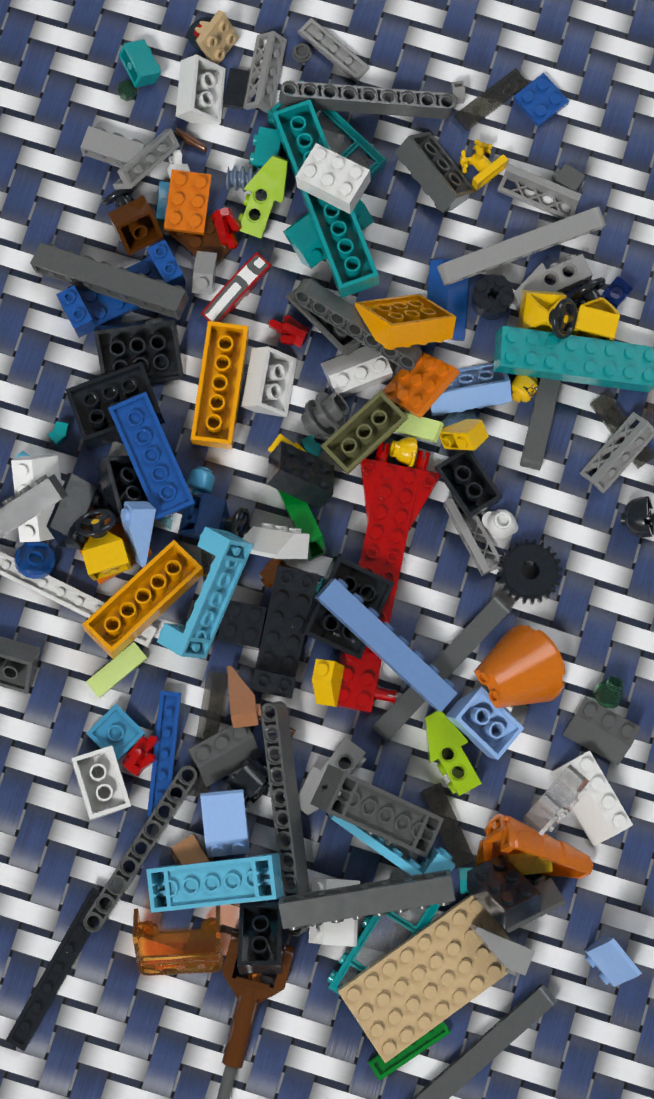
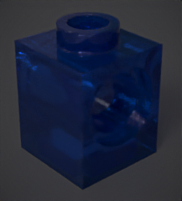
M617 276L602 293L601 297L610 302L617 310L631 294L633 288ZM616 292L619 294L620 298L615 299L611 296L610 293Z

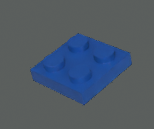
M544 73L513 97V100L538 128L569 103V100Z

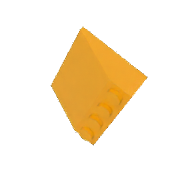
M421 294L355 302L357 311L375 341L383 345L385 349L394 350L397 347H411L417 344L427 345L430 342L441 343L444 340L453 338L456 316Z

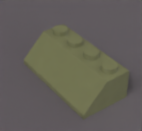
M380 390L327 439L321 447L340 469L349 474L409 418Z

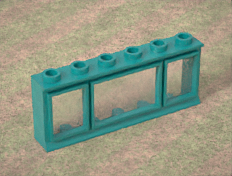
M280 102L268 110V122L275 129L272 112L287 108L281 105ZM314 109L331 151L369 169L370 179L385 167L386 159L336 111Z
M430 905L426 909L409 908L408 911L402 913L391 911L383 916L367 915L361 925L364 927L360 935L357 934L356 947H352L349 953H343L338 961L341 964L338 971L333 970L327 979V982H329L328 988L340 995L337 991L338 988L428 925L440 905Z

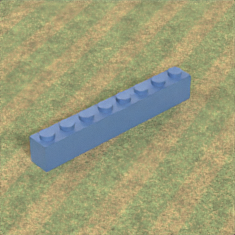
M331 578L315 598L436 711L442 712L457 695V692L453 689L455 685L447 678L443 680L438 675L440 671L432 664L428 666L423 661L425 657L417 650L413 652L408 647L410 643L402 636L397 637L393 633L394 628L386 621L382 623L377 618L379 614L371 607L367 609L362 604L364 600L358 594L354 593L352 595L347 590L349 586L343 580Z

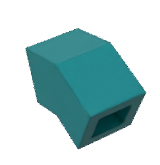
M56 421L54 430L48 434L57 447L68 438L69 424Z
M313 435L301 439L304 450L319 458L323 449L321 444L315 441Z
M473 867L459 868V889L461 894L470 893L467 890V871L473 869Z

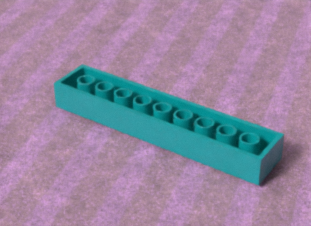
M311 100L272 112L276 130L295 179L316 143L330 150ZM299 189L340 297L343 298L379 285V274L354 210L349 214Z

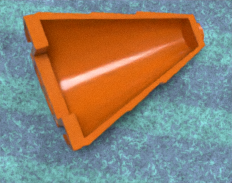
M503 814L493 816L485 827L486 837H484V840H480L475 867L501 854L508 860L507 854L526 852L552 861L553 872L537 874L582 879L590 875L593 869V862L587 854L562 840L558 841L538 829H534L511 816Z

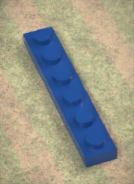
M160 691L156 736L159 742L154 747L156 761L152 764L147 817H150L173 781L182 696L180 692ZM168 806L161 807L159 811L160 816L167 818L170 808Z

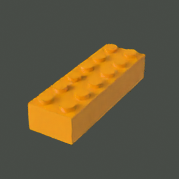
M208 321L191 432L192 445L233 450L249 339L248 326Z
M173 540L82 624L84 631L112 659H115L203 576V567Z

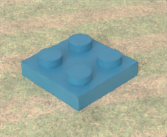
M115 704L86 734L101 749L112 745L118 762L146 733Z

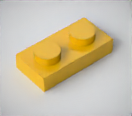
M526 852L507 854L508 861L522 875L553 872L552 861Z

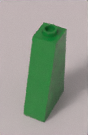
M277 489L293 528L302 529L301 533L310 534L308 561L327 554L322 533L308 504Z

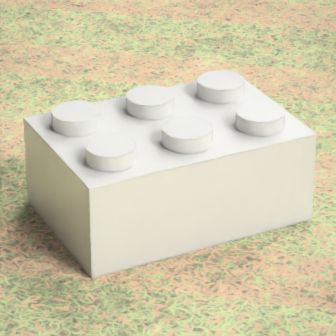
M317 143L296 175L297 188L349 214L352 213L371 181L369 169Z

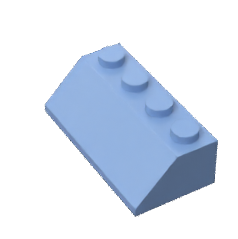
M494 362L458 369L459 375L429 408L432 416H443L446 413L464 412L468 409H481L490 405H503L507 402H512L511 383L508 374L493 372Z

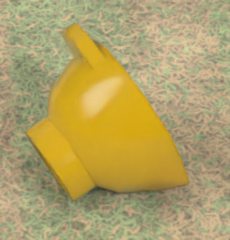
M406 437L399 441L393 440L390 447V456L396 457L398 462L409 468L413 467L417 453L416 438Z

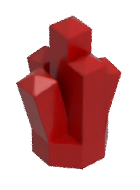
M231 208L218 209L213 212L211 217L220 242L223 245H228L231 249H236L239 245L235 234L241 229V225L234 217Z
M289 315L284 316V323L274 319L268 321L269 328L281 334L279 338L281 344L295 345L299 348L303 347L310 331L309 328L301 325Z
M153 735L148 739L147 737H141L121 762L123 766L134 775L139 776L144 769L156 761V756L153 753L155 745L159 742L158 737Z

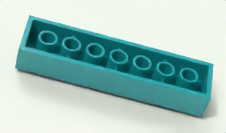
M502 326L496 332L493 372L649 393L654 389V347L573 335L566 339H558L552 332Z

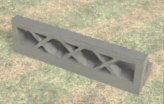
M275 31L259 34L256 37L243 108L246 110L259 108L268 113V110L274 107L287 39ZM263 40H267L266 44L262 48ZM263 57L262 63L258 66L259 61ZM260 75L258 82L255 84L256 78ZM256 93L255 102H251L252 97Z
M171 128L165 129L117 171L120 179L113 184L115 190L132 189L180 146Z
M509 163L497 190L502 194L561 219L573 216L582 196L578 192ZM508 179L515 182L517 188L508 190L504 188V184ZM532 189L535 196L527 198L522 190ZM548 196L552 199L553 204L546 206L542 204L540 198ZM567 204L572 206L569 215L562 213L559 205Z
M633 412L579 474L604 494L654 437V427L647 420ZM635 420L640 422L635 428L630 429ZM625 437L621 444H617L619 438ZM611 452L610 457L603 460L604 455ZM593 468H597L592 477L588 475Z
M455 498L444 501L443 506L481 576L498 569L496 568L497 564H502L499 560L500 556L479 517L469 518L477 524L475 532L470 531L465 523L467 516L459 512L455 504L457 503ZM476 536L485 539V549L478 547L475 541ZM485 554L494 556L497 564L489 567L484 558Z

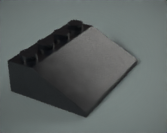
M164 316L95 326L94 336L101 376L142 361L150 384L184 379L175 318Z
M142 361L65 389L88 451L121 439L108 408L141 393H147L160 424L165 423Z
M334 556L318 593L331 578L336 580L340 578L349 586L347 590L352 595L356 593L364 600L362 604L367 609L371 607L379 614L377 617L379 619L394 586V582L339 556ZM316 598L314 599L299 633L361 659L366 645Z

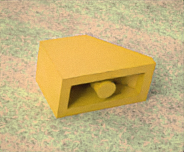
M316 659L312 676L316 704L337 707L344 665L336 661Z

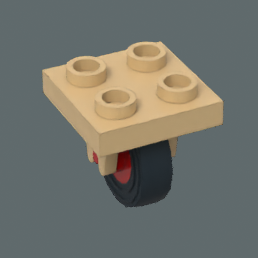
M220 10L217 11L214 17L206 16L196 20L190 26L187 34L190 44L195 49L203 51L206 58L217 65L221 63L239 38L225 12Z

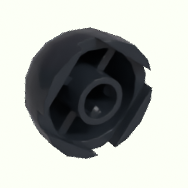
M649 496L632 499L625 506V513H621L622 526L626 525L628 532L633 536L644 538L653 537L654 515L651 513L653 507Z

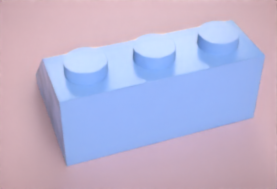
M479 686L458 700L446 717L487 757L499 760L524 727L504 708H495L488 697L489 693L482 686Z

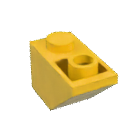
M465 419L442 428L439 435L444 449L473 451L489 437L481 419Z

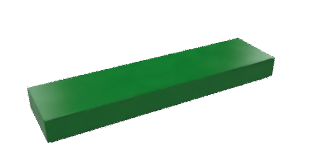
M442 1021L385 1063L379 1054L367 1062L380 1081L450 1034L451 1031L445 1022Z

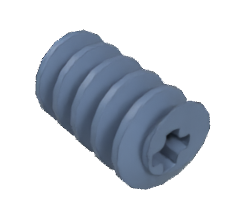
M236 165L233 166L232 171L228 166L226 177L227 190H230L234 185L235 191H238L241 186L243 192H246L247 190H244V187L257 174L260 168L257 169L256 173H253L252 167L249 168L248 172H245L244 166L241 167L240 171H237ZM259 189L258 193L262 194L263 189Z

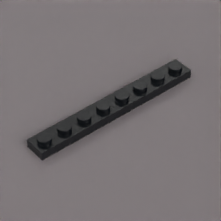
M92 887L5 1040L22 1051H25L92 933L85 929L83 920L101 893L95 887ZM104 897L101 900V906L104 909L106 908L110 899ZM91 916L89 919V924L93 928H95L99 920L97 916Z

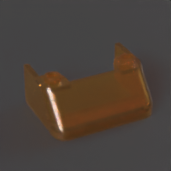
M220 905L216 906V918L210 917L202 921L201 929L159 931L158 925L152 921L140 922L138 908L134 909L132 937L139 973L146 976L211 973L223 969V928Z

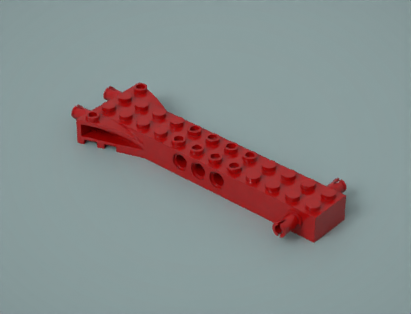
M383 443L377 447L375 460L364 459L360 463L367 529L359 566L394 582V586L379 617L382 623L385 621L390 623L408 532L440 479L438 473L427 470L431 453L426 451L425 457L422 459L424 451H418L415 468L390 464L387 462L391 445L385 443L384 451H382ZM366 646L361 659L341 651L339 663L345 667L337 707L371 714L373 702L376 699L395 703L396 697L392 696H396L397 690L382 688L377 684L382 660Z

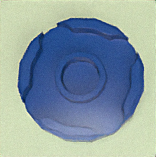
M26 542L16 550L14 556L15 567L25 577L32 579L44 578L54 570L56 555L54 550L49 548V545L45 542Z

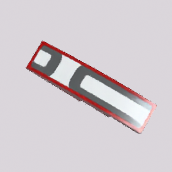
M256 252L225 284L201 314L208 321L221 323L229 312H233L242 299L250 294L272 265Z

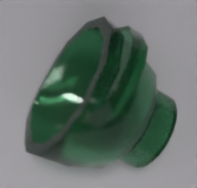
M610 676L595 686L593 695L602 707L616 708L622 702L624 683L620 678Z

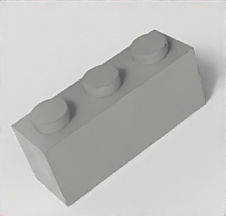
M88 126L80 148L85 156L123 167L145 147V144L138 139H127L120 133L114 132L112 134L106 132L105 129L95 126V128Z

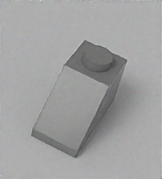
M197 251L191 293L207 295L214 293L217 253Z

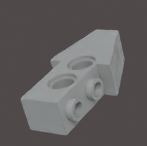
M575 254L571 255L563 263L558 264L556 262L549 265L547 270L544 264L541 263L514 292L512 302L519 313L522 290L565 293L589 282L593 274L583 254L578 256ZM563 271L571 272L572 276L566 277ZM545 279L553 280L554 284H546Z
M345 738L321 770L313 766L298 796L300 810L310 815L319 809L310 803L328 764L351 774L355 767L359 769L365 762L366 758L363 756L366 752L348 738ZM341 758H348L350 760L351 766L348 769L339 767L338 762Z

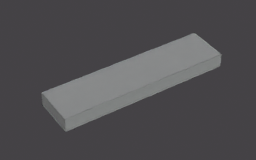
M310 18L298 31V34L356 83L369 70V65L313 18Z

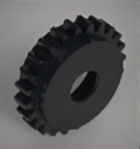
M525 539L524 544L518 540L516 547L513 544L509 546L510 552L506 549L503 551L506 557L500 556L499 558L502 564H497L496 568L501 569V571L497 572L496 576L502 579L498 581V584H504L502 591H509L508 598L514 595L515 602L520 598L522 599V604L529 600L530 604L533 605L535 599L541 603L542 597L545 599L550 598L548 592L551 594L556 592L553 586L559 587L560 585L556 580L562 578V575L558 574V572L563 569L562 567H557L561 560H555L554 557L557 553L551 554L549 552L551 546L545 549L543 541L540 545H537L536 539L533 540L532 544L529 543L528 539ZM532 561L539 566V575L535 579H527L522 575L521 567L525 562Z

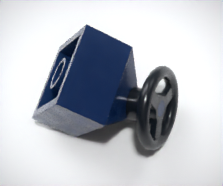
M207 493L192 494L195 505L183 510L177 535L199 541L204 528L210 527L229 531L243 538L249 531L250 514L246 507L241 506L236 510L234 516L230 517L225 499Z

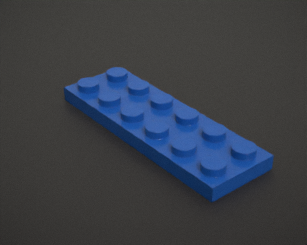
M141 393L109 407V412L149 503L156 509V520H161L195 505L147 393Z

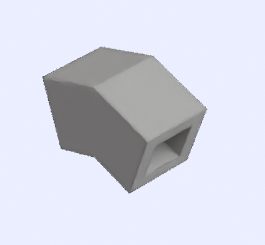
M463 81L451 82V95L455 97L456 104L465 102V85Z

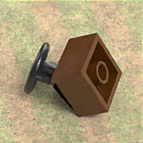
M136 185L132 189H119L101 200V205L106 206L114 203L117 208L107 214L128 256L164 238L153 210L145 197L141 196L133 201L130 200L128 195L137 189Z

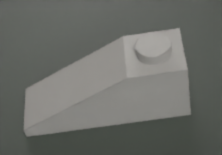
M471 924L470 928L497 961L506 967L505 972L517 976L518 973L526 975L535 953L534 950Z

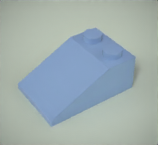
M243 789L200 793L207 857L250 853Z
M602 935L584 950L587 954L585 957L586 961L592 968L596 966L601 972L599 977L606 985L610 983L615 987L642 974L612 937Z

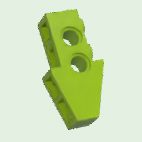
M273 154L244 187V190L250 191L251 194L246 195L243 203L246 206L244 214L240 213L238 222L241 225L239 231L258 238L263 237L274 202L282 203L285 197L288 159ZM257 190H265L267 198L260 200L256 195ZM251 209H258L261 214L260 218H252L250 215Z
M436 711L425 717L429 762L439 761L437 767L441 775L444 776L446 774L450 781L447 785L451 793H456L457 796H460L482 784L461 747L468 743L463 734L443 712ZM445 748L451 749L453 752L452 759H444L442 757V750ZM454 767H460L463 770L461 778L457 779L452 775Z

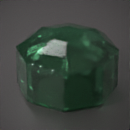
M124 80L117 87L120 99L125 101L134 99L137 94V89L132 81Z

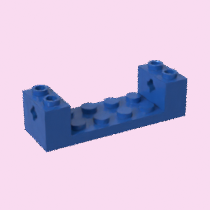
M165 240L147 248L148 258L126 268L135 274H145L153 280L161 279L172 286H183L186 284L183 272ZM74 285L56 294L78 338L94 331L95 326L106 325L140 308L139 306L87 289L78 292Z

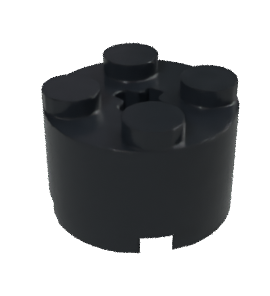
M490 274L482 277L476 282L471 297V305L474 312L486 320L502 318L511 306L514 295L513 288L503 275Z
M250 758L241 765L242 770L237 775L234 773L226 781L228 784L227 791L243 789L245 808L249 807L248 802L250 801L254 804L270 787L267 784L269 782L268 770L256 759L252 761Z

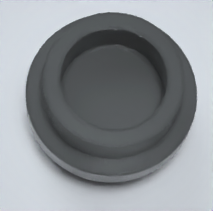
M304 43L297 44L292 50V57L298 63H306L311 58V49Z

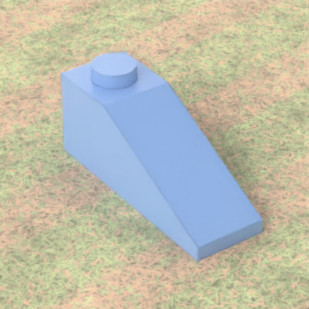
M125 501L124 508L121 510V521L133 559L141 567H145L156 509L148 501Z

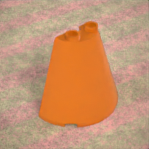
M518 625L509 629L474 671L479 682L489 688L488 697L495 708L550 702L560 695L565 684L563 682L565 666L558 648L541 630L536 631L529 625Z

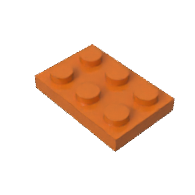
M171 170L164 230L204 235L211 174Z

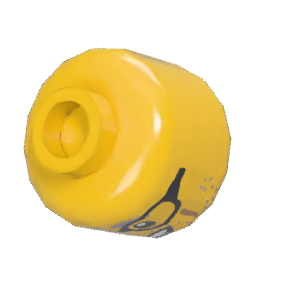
M517 375L511 382L512 399L518 403L520 401L529 402L538 391L537 378Z

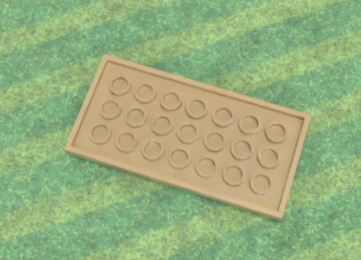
M472 894L465 897L337 989L341 998L385 1063L508 974L505 972L506 967L497 961L470 926L474 924L507 939L510 938L496 919Z

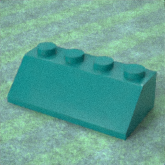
M359 199L353 210L361 231H363L375 221L365 204ZM309 213L283 231L302 264L312 269L325 259Z

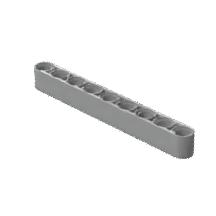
M595 207L450 260L437 266L444 286L597 231L605 227L606 223L600 208Z

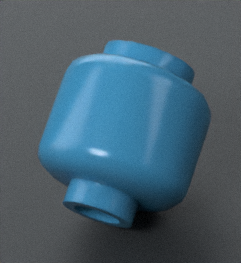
M198 466L196 469H192L186 483L191 495L198 493L211 494L215 476L206 467Z

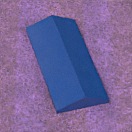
M453 259L430 260L427 299L456 316L453 338L450 340L464 341L469 278L444 286L437 266Z

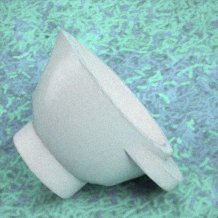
M507 510L488 511L482 517L483 526L496 538H507L518 531V524L514 516Z

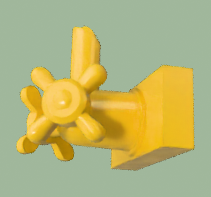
M476 139L474 142L476 145L473 147L476 153L471 157H466L465 150H462L460 164L463 173H467L468 165H473L479 172L472 180L473 187L478 191L506 169L508 159L503 154L492 163L484 155L485 153L491 154L492 144L480 142Z

